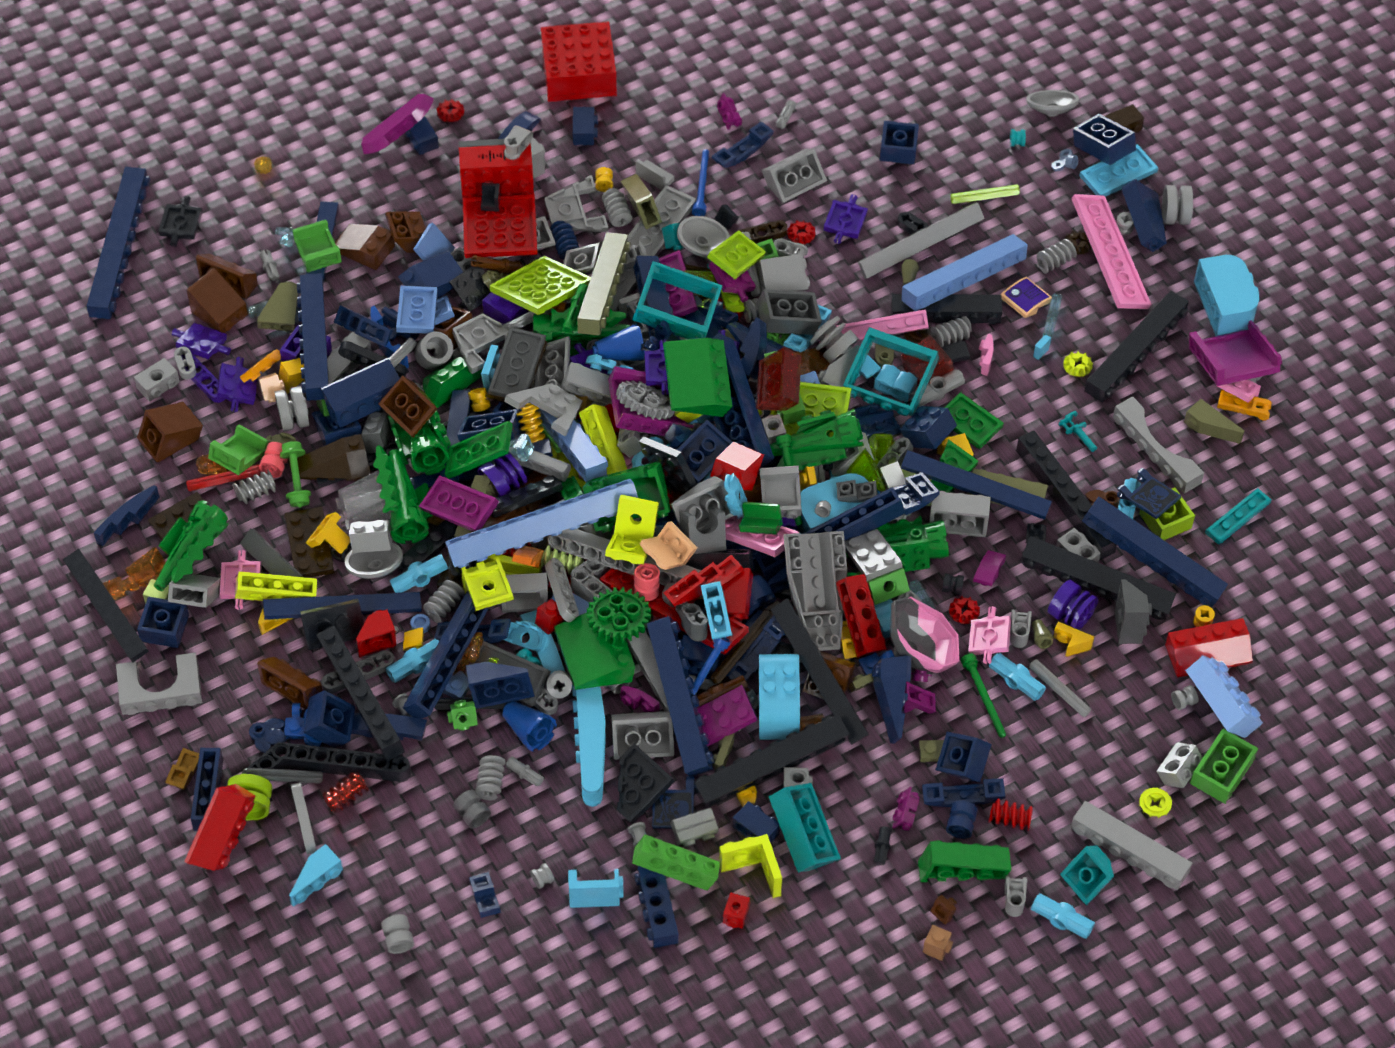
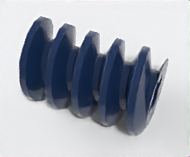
M560 220L550 226L560 259L565 260L567 250L580 248L571 224Z

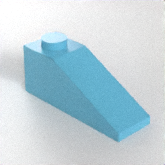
M721 582L701 585L712 640L732 636Z

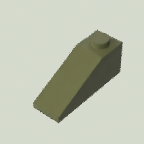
M1200 399L1186 412L1184 423L1196 432L1238 444L1242 442L1244 430L1204 400Z

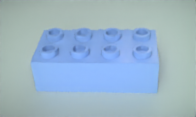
M1203 655L1185 670L1228 732L1246 738L1263 724L1259 718L1261 716L1259 711L1250 705L1249 697L1243 691H1240L1238 681L1227 672L1229 669L1222 661L1218 662L1213 657L1209 658Z

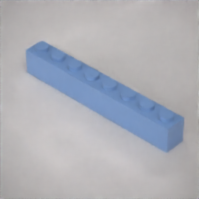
M1012 234L902 286L901 301L914 311H918L1025 260L1028 244Z

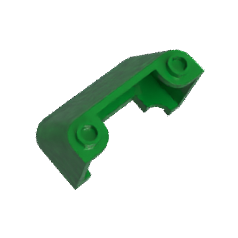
M660 461L597 477L587 481L582 487L584 494L631 479L638 498L659 502L657 518L668 516V513L671 511ZM638 514L632 515L633 519L641 517ZM617 515L599 518L598 522L593 523L595 531L601 530L602 533L613 530Z

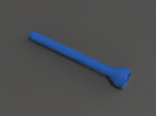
M707 149L702 151L697 202L692 206V214L694 216L706 215L707 207L704 203L709 159V151Z
M727 637L713 641L714 649L694 681L695 687L692 688L694 695H696L720 652L728 649L731 644Z

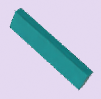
M1259 488L1255 489L1207 528L1205 534L1220 545L1267 507L1272 499Z

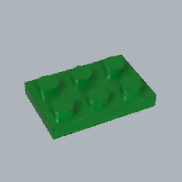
M961 392L944 407L949 409L957 424L953 431L958 435L965 433L968 442L979 450L1004 425L1001 420Z

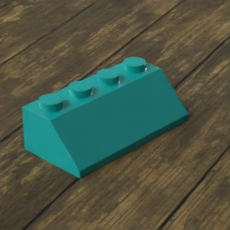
M812 783L785 787L769 796L798 873L810 871L841 859Z

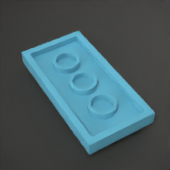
M1137 144L1136 151L1114 164L1108 165L1101 161L1080 171L1079 176L1095 195L1106 197L1121 190L1122 187L1134 179L1140 181L1156 173L1158 166Z

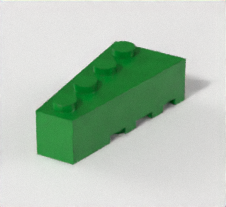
M930 841L918 859L920 882H928V878H937L938 882L946 881V878L958 877L959 881H967L973 877H977L978 880L1005 879L1011 871L1009 848L1001 847L1000 845L983 846L978 843L971 845L962 844L961 842Z

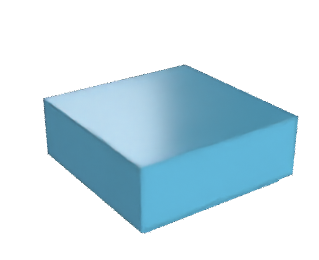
M1044 335L1035 345L1034 358L1039 360L1049 350L1051 337Z

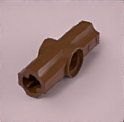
M743 674L725 683L715 684L709 687L707 691L696 695L699 707L741 685L745 688L746 692L750 691Z

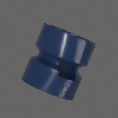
M967 801L953 802L946 827L947 833L959 839L970 838L974 828L972 823L975 822L978 811L977 807Z

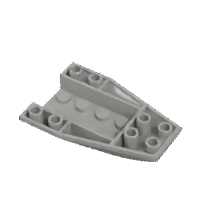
M844 531L783 534L787 577L793 607L819 651L840 649L844 611L835 582L847 577Z

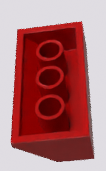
M1243 618L1169 632L1165 643L1177 678L1189 676L1185 670L1203 655L1209 658L1213 657L1218 662L1222 661L1228 668L1253 662L1250 634Z
M237 784L216 788L184 862L213 871L225 868L230 861L231 851L238 843V835L246 825V817L254 807L253 801L256 795Z

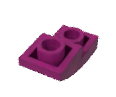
M988 550L980 562L973 582L992 587L998 578L1000 568L1006 561V555Z
M623 685L620 688V698L626 706H630L634 710L640 706L645 713L660 712V703L652 696L633 687Z

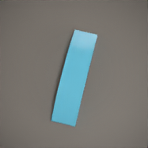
M818 305L822 321L819 326L820 328L828 321L832 310ZM791 333L783 346L801 353L811 345L809 341L814 335Z
M537 610L520 615L521 621H531L533 625L538 627L535 624ZM538 627L540 631L548 636L549 640L548 646L544 651H536L541 661L540 666L550 670L551 673L558 670L565 672L551 633L548 635Z

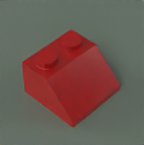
M733 442L715 459L710 477L716 476L725 481L726 474L732 475L734 473L739 479L743 490L752 491L764 454Z
M388 609L383 611L377 610L368 615L356 638L359 658L396 646L395 628Z

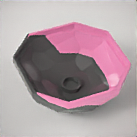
M911 596L893 601L890 614V637L895 646L893 651L895 657L911 656L912 668L933 673L945 671L959 662L958 634L941 612Z

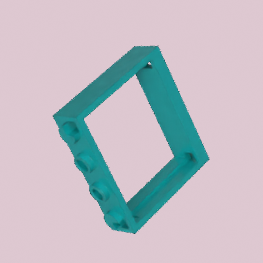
M653 261L633 320L654 328L658 324L660 325L661 321L665 320L669 324L671 331L677 336L685 339L705 338L723 285ZM652 279L712 299L703 326L645 306L644 302Z
M869 327L843 387L851 388V397L853 398L857 396L866 403L879 404L885 410L892 409L902 416H912L918 408L939 360L938 351ZM872 343L929 362L910 406L854 386Z

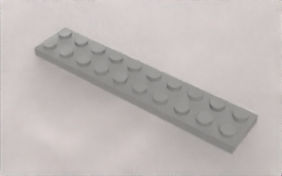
M665 185L654 200L662 223L645 229L641 220H639L629 233L628 242H631V246L643 243L647 256H658L665 247L662 228L673 223H681L692 210L693 204L697 202L696 198ZM633 268L624 269L623 274H620V284H617V293L613 295V305L610 306V309L613 311L619 309V299L627 297L637 285Z

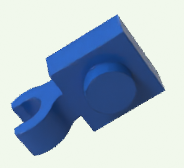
M892 650L886 651L880 657L877 653L859 659L858 664L866 676L872 674V668L878 661L895 656Z
M292 703V718L286 717L284 734L286 739H304V718H301V703Z

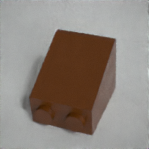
M214 268L186 289L191 312L214 330L225 333L248 315L246 302Z
M178 402L145 410L137 439L156 462H160L199 440L203 425L184 402Z

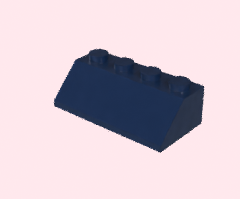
M389 358L383 359L321 388L330 418L339 428L382 409L379 405L380 401L400 379Z

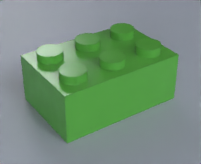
M1222 729L1194 770L1190 784L1226 804L1254 762L1258 748Z

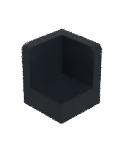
M482 183L481 211L499 212L501 200L500 184Z

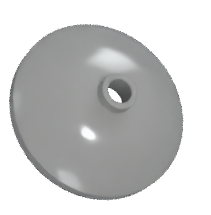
M1043 90L1029 94L1026 102L1032 109L1054 117L1073 109L1079 103V97L1068 91Z
M692 216L684 219L677 230V236L682 246L690 253L707 258L710 251L730 237L723 225L704 216Z
M393 542L389 551L353 553L351 550L345 557V567L350 574L359 578H379L390 574L401 564L403 553L401 548Z

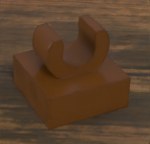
M940 895L936 898L930 912L946 925L951 921L957 909L954 906L957 904V901L952 897L946 899L943 895Z

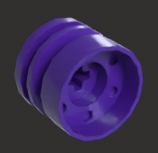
M510 453L494 459L495 465L487 462L477 469L479 475L485 474L499 493L498 497L511 492L509 485L518 490L520 485L524 486L528 482L521 465Z
M1067 580L1054 595L1047 613L1058 621L1065 618L1064 624L1080 630L1092 617L1099 599L1095 595H1091L1089 591H1084L1081 594V586L1072 580Z

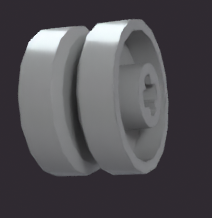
M1165 185L1162 198L1163 223L1173 225L1177 219L1180 225H1190L1193 213V190L1191 185H1182L1178 191L1175 185Z
M301 386L290 389L291 400H288L284 389L274 391L283 432L293 430L294 417L298 427H308L309 413Z

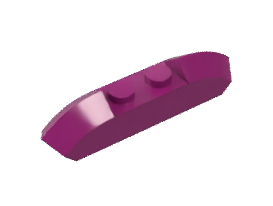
M417 94L363 137L361 143L363 154L374 153L386 148L411 129L427 114L434 98L426 94Z

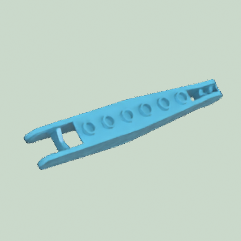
M572 684V696L577 697V700L573 701V713L577 712L578 717H574V729L579 731V734H575V746H579L580 751H576V763H580L582 799L586 805L594 807L602 802L606 732L601 688L592 687L575 690Z

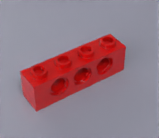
M865 574L845 577L835 582L857 658L885 650V639L881 632L880 622L877 618L874 601L871 597Z

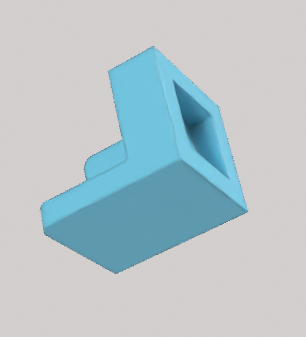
M867 355L858 377L863 375L868 379L873 376L876 379L881 367Z

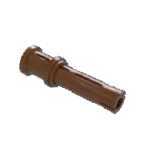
M477 255L471 258L476 260H471L472 267L497 270L504 274H511L523 267L521 261H509L507 258L497 260Z

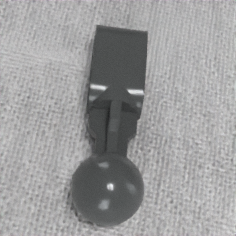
M677 582L668 583L662 591L663 601L671 607H676V612L681 618V626L692 640H705L708 628L707 617L700 607L693 603L685 602L673 606L663 592Z

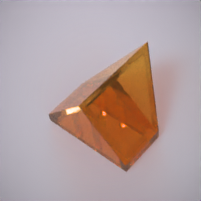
M154 547L127 567L125 571L134 585L147 587L151 579L157 580L166 561L157 547Z

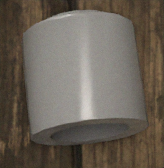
M435 331L428 333L417 343L415 348L416 361L421 367L428 370H435L441 367L451 358L453 353L451 339L446 334ZM434 350L433 354L435 355V357L430 356L428 351Z

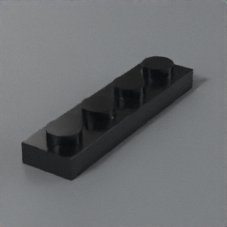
M554 475L547 476L540 481L530 483L523 488L497 497L496 499L499 503L491 515L494 518L561 491L563 490L562 483Z

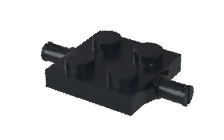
M184 196L182 204H166L158 233L159 236L172 237L170 241V246L177 247L178 240L181 238L195 239L202 216V208L190 206V196Z

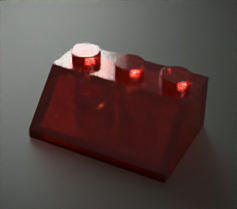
M783 347L759 361L756 409L786 411L799 404L801 355L787 347Z

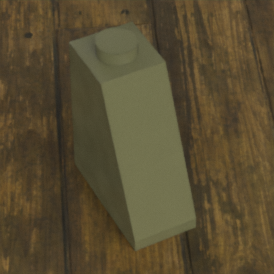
M291 281L280 282L258 317V328L292 332L295 330L297 297L299 295L297 293V284Z

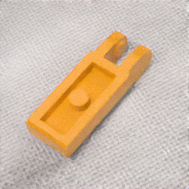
M280 350L272 351L242 374L240 379L243 383L249 379L254 381L261 376L260 371L264 373L275 362L277 363L281 360Z

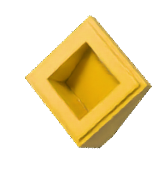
M423 628L404 632L403 651H408L411 648L419 649L423 646Z

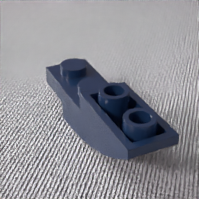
M757 317L750 324L749 332L746 338L742 340L739 350L745 354L741 358L747 380L749 378L757 379L766 352V323Z

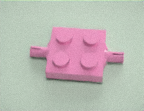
M238 550V560L221 562L220 599H235L238 572L261 573V562L245 560V550H242V553L241 550ZM235 599V609L239 610V607L240 610L243 609V599Z
M993 606L992 609L988 607L987 617L971 620L968 651L969 654H984V664H991L992 654L1009 652L1010 616H995L996 608Z

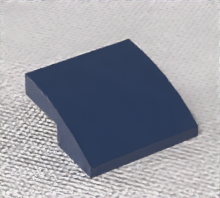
M876 403L855 409L857 414L853 416L859 419L861 430L866 434L868 442L901 433L900 426L894 418L892 409L885 410Z
M923 472L906 477V484L894 488L902 501L905 515L923 508L940 495L939 490Z

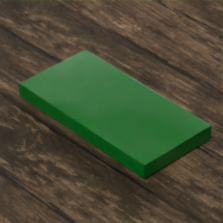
M506 421L450 446L448 451L449 461L447 460L444 476L448 479L508 454L513 424L510 421Z

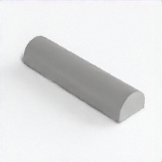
M510 441L509 453L521 466L547 476L554 475L563 482L567 480L571 470L570 464Z

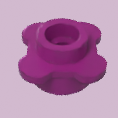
M915 669V672H911L913 675L912 681L928 682V676L932 677V674H927V671Z

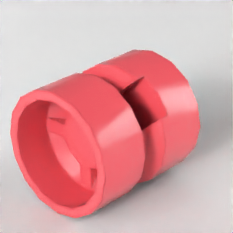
M270 442L259 464L261 472L264 471L267 474V470H269L273 478L281 477L285 468L284 464L288 461V459L280 457L282 443Z
M644 563L635 568L634 594L639 592V598L644 596L645 601L654 600L659 595L660 570L657 566Z

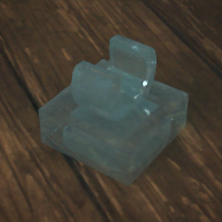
M276 227L275 234L281 236L280 244L287 247L293 246L292 228Z
M521 434L518 440L512 439L510 442V447H514L512 453L517 455L520 461L527 462L534 449L528 434Z

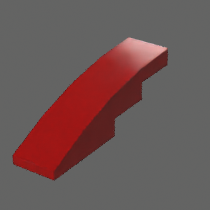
M730 555L717 566L712 562L699 573L694 569L663 592V594L673 606H677L702 596L701 585L718 581L723 585L744 571V569Z

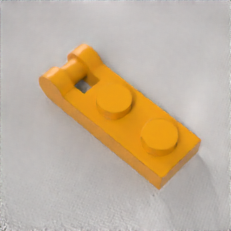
M1221 389L1217 408L1255 416L1265 421L1269 419V410L1271 409L1272 402L1259 397H1254L1249 402H1246Z

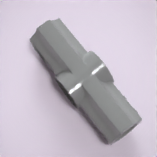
M955 369L942 377H933L927 385L918 407L933 400H942L946 393L965 384L962 372ZM917 390L910 393L911 400H913V397Z

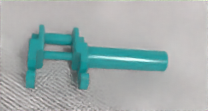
M1077 411L1065 415V419L1060 420L1058 425L1066 429L1065 433L1067 435L1072 432L1076 433L1088 449L1094 452L1097 446L1082 430V427L1085 428L1087 423L1074 424L1071 421L1073 416L1076 417L1078 415Z

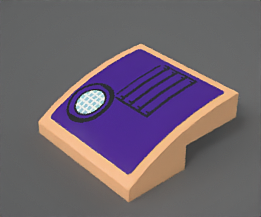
M1028 277L1018 280L1000 294L1002 300L1024 318L1036 314L1040 307L1049 304L1052 300L1049 294Z

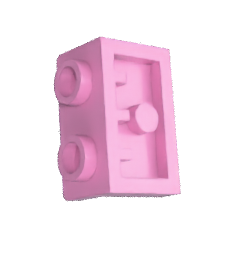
M1250 380L1217 386L1246 402H1249L1254 397H1258L1261 388L1260 385Z

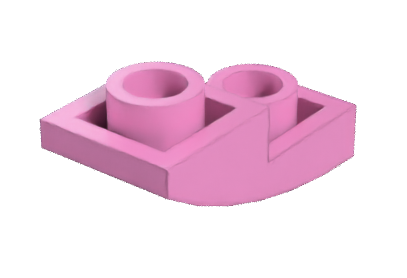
M989 333L985 340L982 339L979 350H981L979 366H982L981 374L988 376L993 355L992 334Z

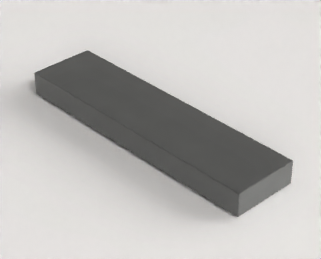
M250 528L240 544L257 561H260L261 565L270 574L303 577L255 529Z

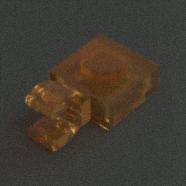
M134 576L124 580L121 577H117L103 583L114 600L126 596L125 591H136L139 589L138 581L135 582Z

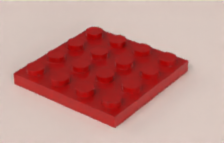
M535 194L501 196L499 212L481 211L482 197L463 198L465 258H472L474 255L480 257L538 255Z

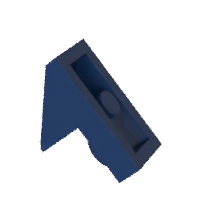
M673 423L664 437L669 441V447L677 450L696 430Z

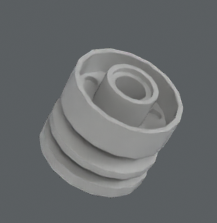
M838 316L825 322L809 341L812 345L818 341L821 342L816 347L817 351L824 347L827 348L823 357L829 364H832L853 348L852 346L859 340L851 330L844 334L841 332L846 325L844 322L836 327V324L841 320Z

